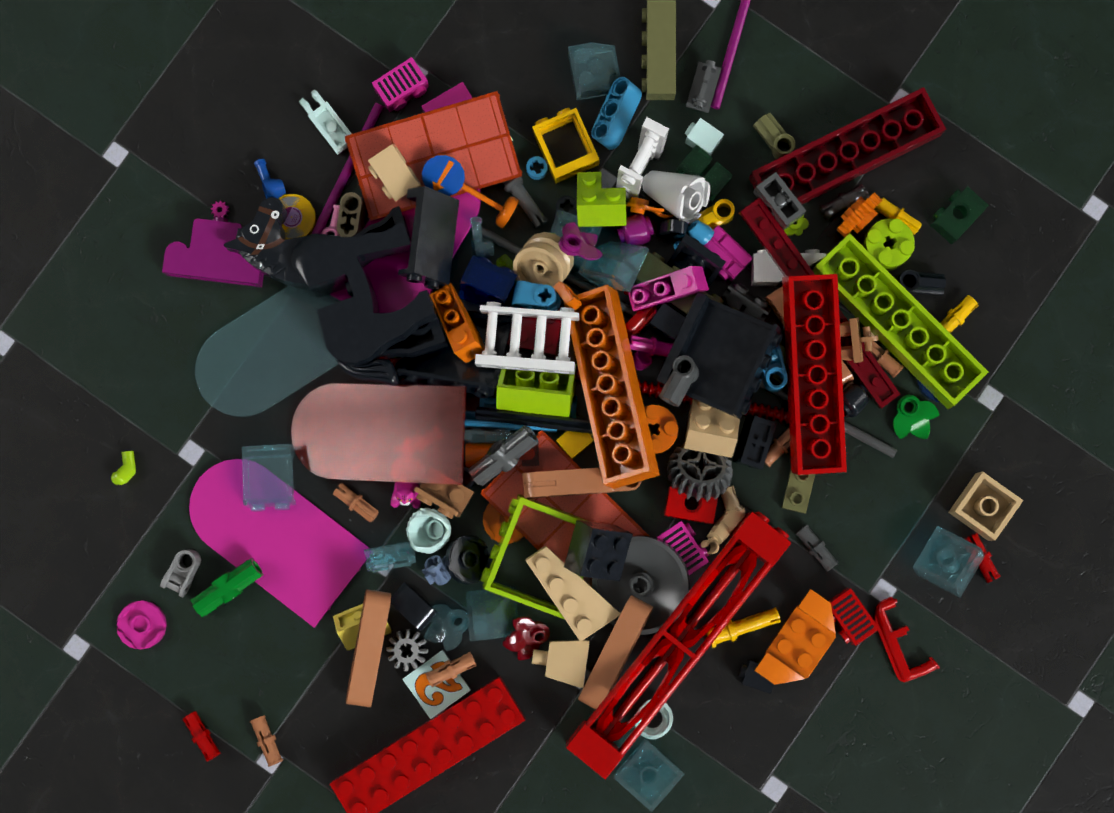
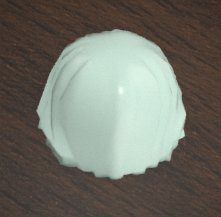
M420 508L417 512L412 513L413 515L407 523L406 532L410 546L415 551L431 554L446 545L451 536V525L445 515L430 508Z

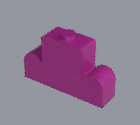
M214 217L213 220L195 219L190 247L188 248L182 242H173L165 250L162 273L167 276L262 287L264 274L251 266L241 254L230 252L224 247L225 243L236 239L238 228H243L239 223L228 222L226 218Z

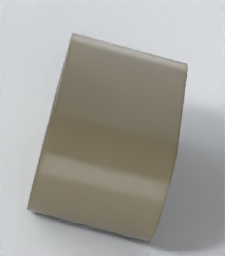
M346 193L340 201L337 231L342 237H353L364 229L367 206L365 199L356 193ZM353 199H357L358 207L350 211L349 203ZM348 214H349V215H351V216H353V217H356V219H354V218H352V217H351V219H350V218H348L347 216H348ZM354 226V230L346 231L347 227Z

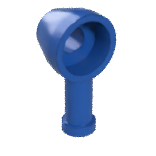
M256 160L254 165L258 170L266 199L269 197L279 199L285 195L286 191L282 179H271L266 167V160Z

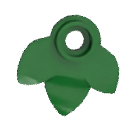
M905 395L897 402L898 414L893 419L894 432L899 439L906 437L909 432L918 438L927 439L930 434L929 420L938 417L940 414L933 403L919 401L913 395ZM906 403L912 405L910 412L905 410L904 406Z

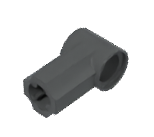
M682 355L675 359L673 371L659 395L660 399L672 406L679 407L691 383L695 382L699 377V369L691 357ZM691 366L689 372L681 373L684 367Z

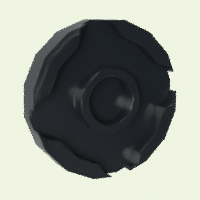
M472 535L458 537L450 543L446 550L445 563L447 571L454 580L466 585L481 581L485 567L489 568L492 562L486 543L479 537Z

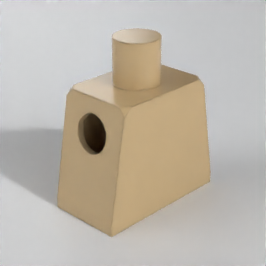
M584 639L581 642L579 640L550 641L548 651L534 649L532 664L546 666L545 677L583 688L589 640Z

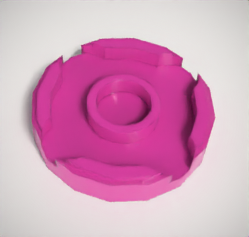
M144 600L132 602L125 606L117 619V634L121 641L130 648L140 650L151 648L159 643L165 635L167 627L166 617L161 608L153 602Z

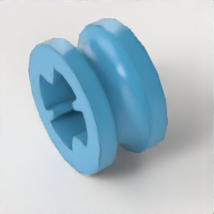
M535 156L528 160L526 164L528 176L534 180H540L546 176L548 171L547 163L542 157ZM533 163H538L539 166L544 167V169H540L541 173L536 174L535 170H530V167L533 168Z

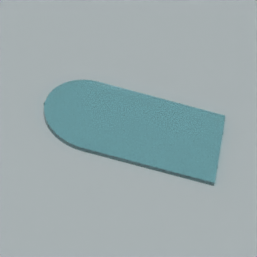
M288 286L216 331L203 344L196 360L195 378L201 396L213 408L224 414L236 417L252 416L269 409L337 366V361L326 348L317 309L337 303L340 300L331 295L318 298L311 289Z

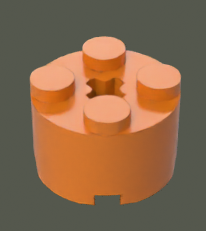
M659 405L645 406L648 425L651 427L656 425L658 427L657 432L659 435L653 434L651 439L655 455L666 452L674 444L678 436L679 427L675 416L665 407Z

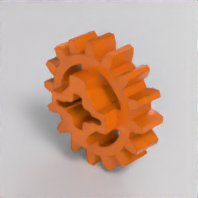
M875 192L866 200L861 196L841 216L844 222L836 230L844 238L852 230L858 234L878 214L874 209L883 200Z

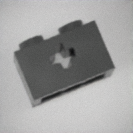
M777 172L756 186L753 192L757 198L760 197L783 230L800 219L806 212L805 208Z

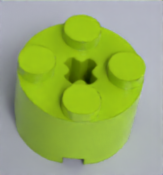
M883 219L878 221L867 231L862 241V246L887 271L900 267L909 259L915 248L912 231L900 219ZM890 242L892 247H885L884 243Z

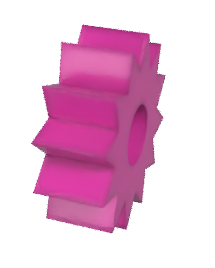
M221 200L219 203L215 202V204H212L213 208H210L212 210L211 214L214 217L225 218V216H228L227 213L230 212L227 210L229 206H226V202L222 203Z

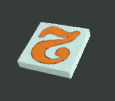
M443 650L402 679L430 719L471 690L460 674L457 675V678H450L434 687L430 685L426 673L445 664V661L450 660Z

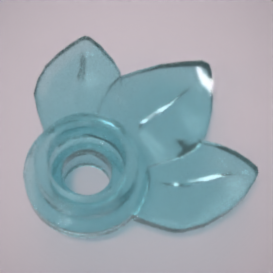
M445 604L432 606L438 614L432 619L434 622L427 629L424 638L434 643L443 642L446 651L456 648L462 641L463 632L469 627L470 618L468 614L462 609L452 610ZM461 618L462 623L458 626L454 625L455 619Z

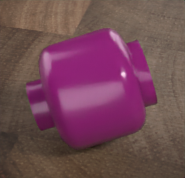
M640 213L626 217V226H621V228L617 229L621 243L626 242L630 248L650 242L651 235H654L649 217H644Z

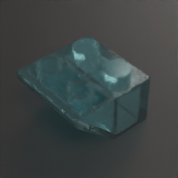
M610 241L596 247L603 253L601 258L597 260L584 259L578 273L594 286L601 287L608 284L615 290L630 292L649 249L644 246Z

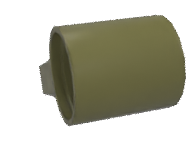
M771 113L765 114L753 125L772 150L774 158L779 159L794 151V138L784 131ZM780 143L787 144L789 150L781 151L777 145Z

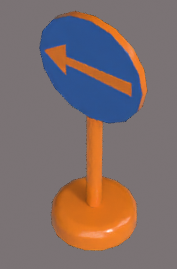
M438 154L431 157L424 164L422 181L426 187L448 196L463 189L499 210L496 225L504 228L512 216L519 199L511 196L502 206L464 184L465 170L461 162L453 156Z

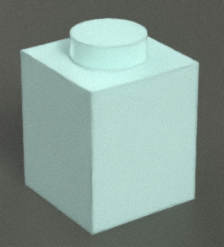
M700 118L696 124L692 122L687 128L685 143L709 159L721 142L724 134Z

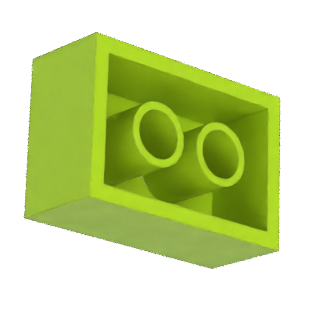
M575 364V375L501 369L497 384L496 409L570 417L576 388L577 364Z

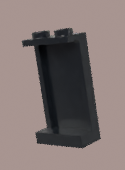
M426 186L408 189L407 199L416 202L408 268L399 269L398 275L406 277L407 281L411 283H423L425 288L439 289V286L449 285L459 200Z

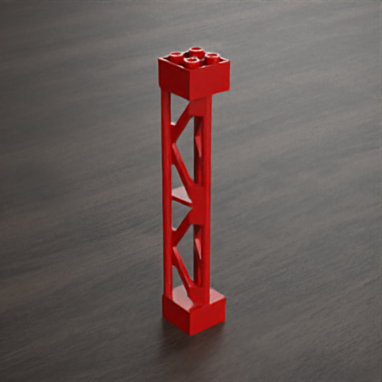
M759 511L755 513L749 512L744 516L741 523L729 535L731 537L729 542L587 721L583 720L567 740L566 748L605 780L769 570L790 546L791 542L787 539L789 535L779 527L772 528L767 524L770 520ZM736 542H738V543L740 544V546L735 547V548L728 554V552L732 549V547L736 544ZM758 558L760 561L764 563V566L760 569V571L749 583V585L745 588V590L742 591L749 577L751 576L753 570L756 567V562ZM732 564L686 622L688 613L704 591L726 566ZM741 571V579L727 604L702 628L694 630L695 626L732 579ZM676 620V622L673 624V626H672L671 629H670V633H668V632H667L668 628H669V627L672 625V623ZM716 625V627L712 630V632L709 634V636L705 639V641L701 644V646L697 649L695 653L688 649L695 645L710 629H712ZM664 635L666 638H665V639H662V640L659 642V644L654 648V646L657 644V642H658V641L661 639V637ZM685 652L691 657L672 683L668 685L683 660ZM658 657L614 715H612L614 707L633 681L652 659ZM668 663V671L653 698L629 721L621 723V720L665 664ZM604 711V713L602 714V716H601V717L599 718V720L597 721V726H596V729H595L592 725H593L594 722L597 720V718L601 715V713ZM642 720L620 748L613 743V741L619 740L636 723Z

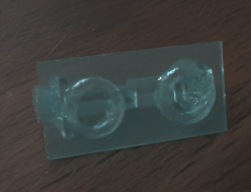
M410 541L364 550L367 560V571H372L373 573L388 570L391 564L394 565V568L410 567L417 560L415 550L410 546Z

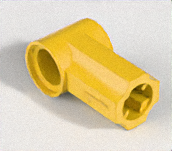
M728 199L718 200L715 205L699 212L702 215L697 220L707 224L712 229H715L718 225L728 224L734 217V204ZM720 207H727L731 213L727 217H721L718 215L717 210Z

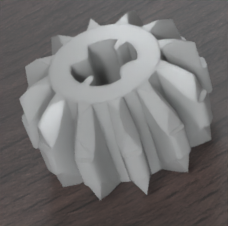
M406 629L405 638L401 631L396 632L399 641L393 637L389 639L390 643L394 644L395 647L390 646L386 648V651L394 652V655L388 657V660L392 661L397 658L398 661L394 666L396 669L400 667L401 663H404V671L409 670V663H411L414 669H417L418 664L415 659L422 663L426 660L423 656L419 655L420 653H428L427 648H420L421 645L427 642L426 639L418 642L419 632H416L413 638H411V629ZM403 644L404 646L408 644L412 646V656L410 654L407 656L403 655L404 649L401 648Z

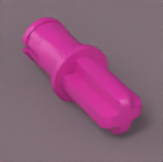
M632 335L629 338L631 350L645 352L648 356L659 355L668 357L674 344L658 341L655 337L649 339Z

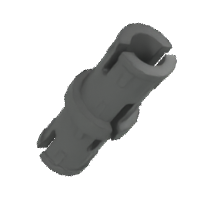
M861 184L845 194L842 192L837 195L836 199L819 206L821 214L825 213L823 217L827 220L843 210L846 211L861 196L863 199H867L869 197L868 191H863L865 186Z
M808 524L796 533V536L809 549L808 553L811 556L814 555L826 572L839 563L825 547L826 543L823 540L820 541Z

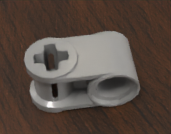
M193 549L178 552L165 573L160 587H167L179 593V596L183 598L188 592L200 566V554ZM185 554H189L192 557L193 562L190 567H186L183 563Z

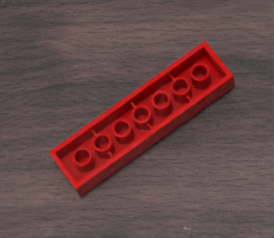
M838 274L782 277L792 473L797 475L847 472Z
M501 676L337 777L330 783V786L346 813H378L524 722L526 717Z

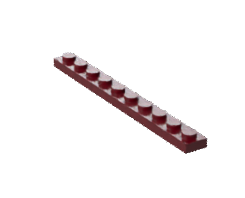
M760 197L739 212L784 277L815 275ZM839 309L840 323L848 321ZM851 336L840 337L841 346L852 345ZM862 342L863 361L854 363V360H845V362L860 383L867 389L868 394L878 408L882 409L898 397L900 393L872 353L865 351V345Z

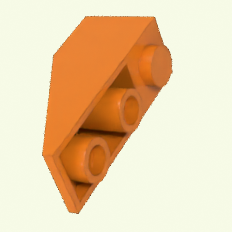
M449 283V285H445L431 293V299L453 352L465 363L475 359L476 354H482V351H485L483 341L453 285Z

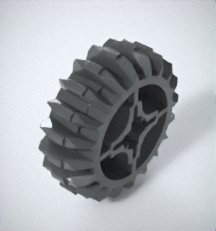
M684 443L681 445V448L676 447L669 457L667 465L668 481L672 482V488H678L679 495L687 494V500L691 496L696 497L697 502L700 498H704L706 502L711 497L717 499L720 494L723 495L726 492V489L731 484L733 469L731 468L732 461L728 460V457L684 449Z

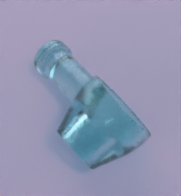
M472 217L470 219L473 236L471 239V249L474 261L479 262L494 255V246L492 240L482 238V218Z

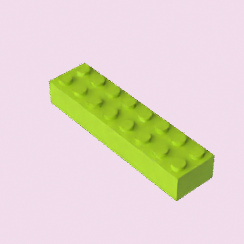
M850 233L812 270L815 275L838 274L839 301L856 318L859 317V321L865 327L870 326V331L874 335H878L879 341L947 409L955 406L989 373Z

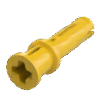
M775 607L734 622L730 620L711 644V647L715 648L716 644L731 640V642L738 639L737 636L780 623L781 620L777 608ZM713 627L706 633L707 637L715 627Z

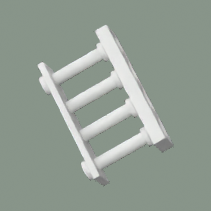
M648 117L642 125L638 152L629 169L621 165L618 170L616 188H626V201H630V197L639 198L643 180L642 174L650 160H653V158L660 159L669 128Z
M486 302V305H480L481 313L488 314L485 351L475 356V365L477 367L575 375V362H571L568 357L571 321H579V313L574 312L575 309L562 307L560 311L501 307V303ZM498 315L512 316L510 349L506 356H497V352H495ZM522 317L537 318L534 354L531 355V358H521L519 353ZM547 319L561 320L559 354L556 360H546L544 355Z

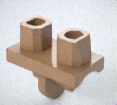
M859 317L850 318L849 321L840 323V337L851 336L852 345L841 346V360H854V363L862 362V342H864L865 351H873L872 341L879 340L878 335L871 336L870 326L863 327V337H861Z

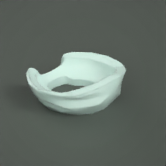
M647 700V701L638 709L637 712H639L650 700ZM667 703L659 710L662 714L661 724L655 728L647 726L640 734L647 739H658L670 730L673 714ZM640 720L638 723L635 724V728L638 726V724H639L642 720Z

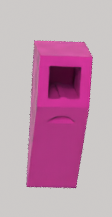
M689 266L627 288L633 311L683 299L698 292L701 293L709 290L704 270L701 266Z

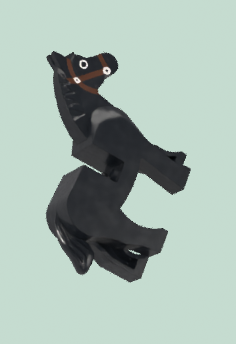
M269 197L261 202L253 221L242 229L238 228L236 239L224 244L228 251L241 254L251 266L266 276L288 286L311 289L318 298L347 288L349 296H352L351 298L317 309V314L327 350L335 358L341 369L356 379L397 386L399 379L394 364L390 361L391 359L415 358L448 346L443 328L427 290L420 292L412 302L400 310L391 313H380L374 288L364 270L366 265L377 258L410 252V233L399 206L393 208L383 220L367 226L353 237L311 234L286 239L282 224L287 218V209L279 199ZM429 323V324H428L427 326H425L424 328L418 329L419 327H421V326H423V325Z

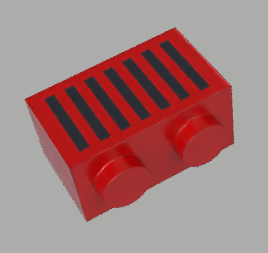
M846 588L829 600L834 623L836 622L841 629L838 633L846 644L850 642L851 645L856 646L880 629L851 588Z

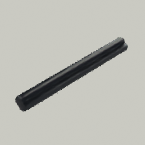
M477 407L475 412V419L593 434L590 420L486 407Z

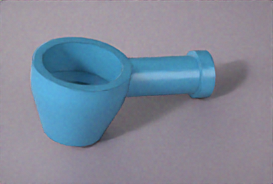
M695 220L687 228L688 235L697 239L703 246L714 235V230L699 220ZM681 241L674 243L675 250Z

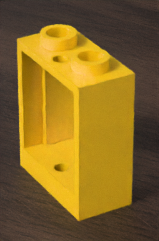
M565 108L559 111L556 117L551 119L545 117L535 122L532 132L555 184L577 175V172H584L599 165L600 159L577 108L572 110ZM573 122L587 151V155L556 168L542 135Z

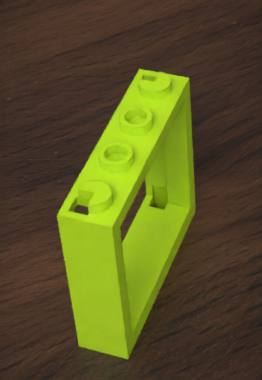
M518 494L517 499H512L509 505L508 512L511 514L508 522L504 521L501 525L499 535L502 537L498 545L494 544L490 553V558L493 559L489 568L485 567L482 573L481 581L483 582V588L564 619L555 604L494 582L523 505L572 524H576V520H588L533 499L524 498V496Z

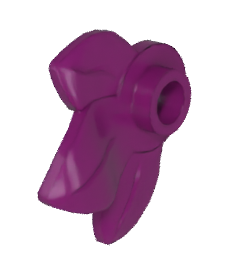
M575 222L568 223L563 227V236L558 243L562 252L570 256L578 255L586 260H597L602 257L603 253L595 248L598 238L597 234L580 232Z

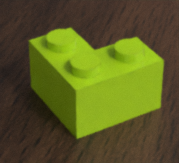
M577 172L578 227L626 226V188H602L601 172Z

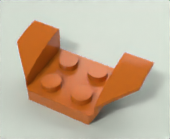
M810 589L800 605H797L777 633L755 671L774 685L809 678L836 638L831 603Z

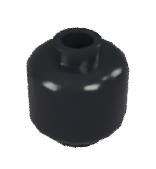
M847 382L843 385L844 418L858 416L869 402L867 389L861 383Z

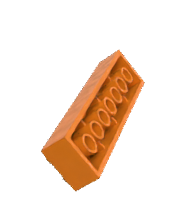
M607 284L578 294L576 296L582 302V305L574 312L579 313V321H571L570 333L603 484L616 489L660 476L618 292ZM564 302L566 308H571Z

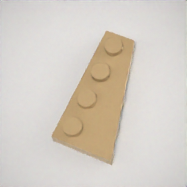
M544 546L525 559L580 642L620 616L621 613L587 584L585 580L564 568L565 562L547 546Z

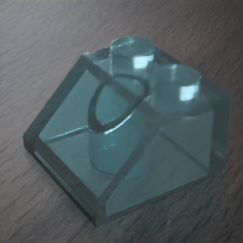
M591 42L568 46V58L576 100L608 95L613 82L620 78L615 45Z

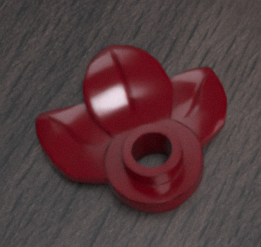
M517 617L512 620L515 631L507 636L502 644L508 650L517 652L518 660H526L533 656L534 649L538 650L539 646L548 640L550 630L545 623L533 621L530 617Z

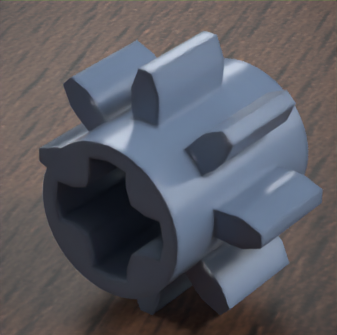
M434 555L426 560L425 568L422 569V572L430 585L434 582L437 585H444L451 579L446 569L445 556L441 559L440 556Z

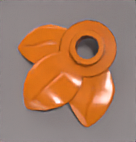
M630 197V202L626 204V206L631 207L630 212L644 215L645 210L664 219H670L674 216L672 214H662L661 212H664L662 208L648 206L649 200Z

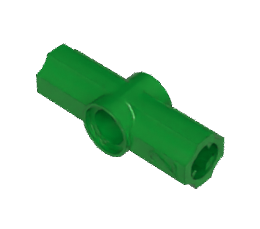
M251 558L232 572L225 573L212 582V586L191 599L193 608L201 617H204L217 609L221 604L228 603L240 595L243 589L264 575L261 567Z

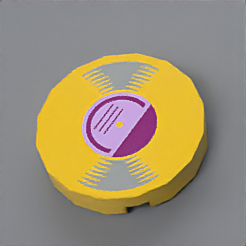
M287 194L280 197L279 200L287 209V218L282 224V228L285 230V238L291 239L310 235L317 221L315 210L310 201L297 194Z

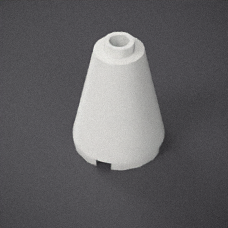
M653 170L646 174L642 180L643 191L677 219L688 224L694 222L702 215L698 212L702 206H707L710 197L709 182H706L705 178L701 176Z

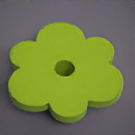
M804 215L796 221L797 224H792L784 230L787 236L794 234L796 236L802 235L803 230L809 225L808 220L803 218Z

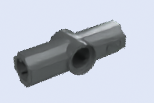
M524 425L505 441L503 439L498 440L489 448L487 455L469 468L472 479L478 485L483 486L501 471H510L516 466L522 455L539 443L538 438L530 427Z

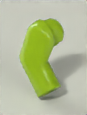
M134 451L121 452L123 465L111 475V480L114 484L124 485L135 475Z

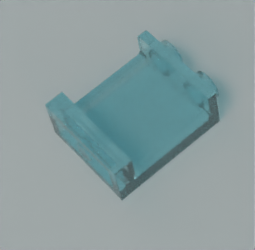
M291 444L242 447L243 505L250 508L251 511H265V507L275 506V510H288L290 505H296L293 485V457H295V448Z

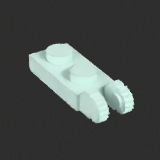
M314 89L311 94L320 107L313 111L304 98L299 100V103L308 113L309 119L338 155L348 148L345 136L352 133L329 103L325 102Z

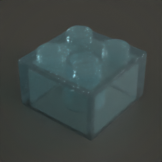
M937 526L915 562L913 569L921 578L961 598L985 556L980 547Z
M647 738L641 742L613 774L614 779L651 812L685 775L675 763Z

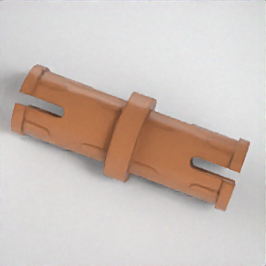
M468 652L452 661H445L444 665L427 672L426 677L430 685L434 687L450 678H457L458 674L476 667L477 664L471 652Z
M265 715L251 720L250 723L258 739V742H256L257 746H261L268 767L282 762L283 759L274 741L276 736L272 735Z

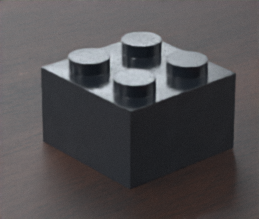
M576 520L564 568L581 577L620 581L633 534L616 525Z

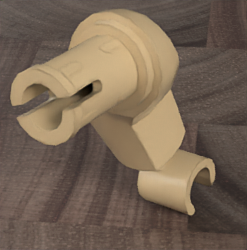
M734 485L728 486L726 492L723 495L721 494L725 511L706 536L708 540L701 542L702 548H706L710 544L711 548L707 554L717 553L719 545L737 528L745 516V507L739 504Z

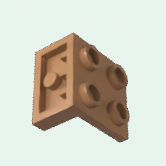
M433 467L429 470L420 487H415L413 490L418 493L416 497L418 500L429 506L435 503L440 506L437 511L451 519L454 515L457 517L461 516L474 494L472 490Z

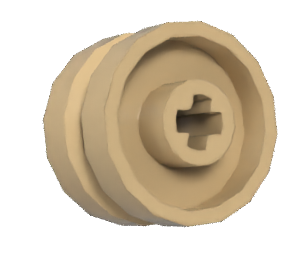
M537 233L527 240L523 248L516 255L513 261V273L517 281L550 285L553 288L559 281L563 282L574 265V256L567 255L561 251L558 245L561 237L553 233Z

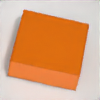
M559 281L553 286L563 301L571 308L576 310L582 305V302L573 290L565 283Z

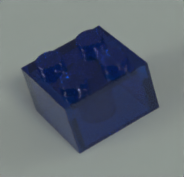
M472 256L460 282L459 298L482 304L498 302L501 303V307H508L514 294L517 274H514V271L508 267H498L492 264L487 258Z

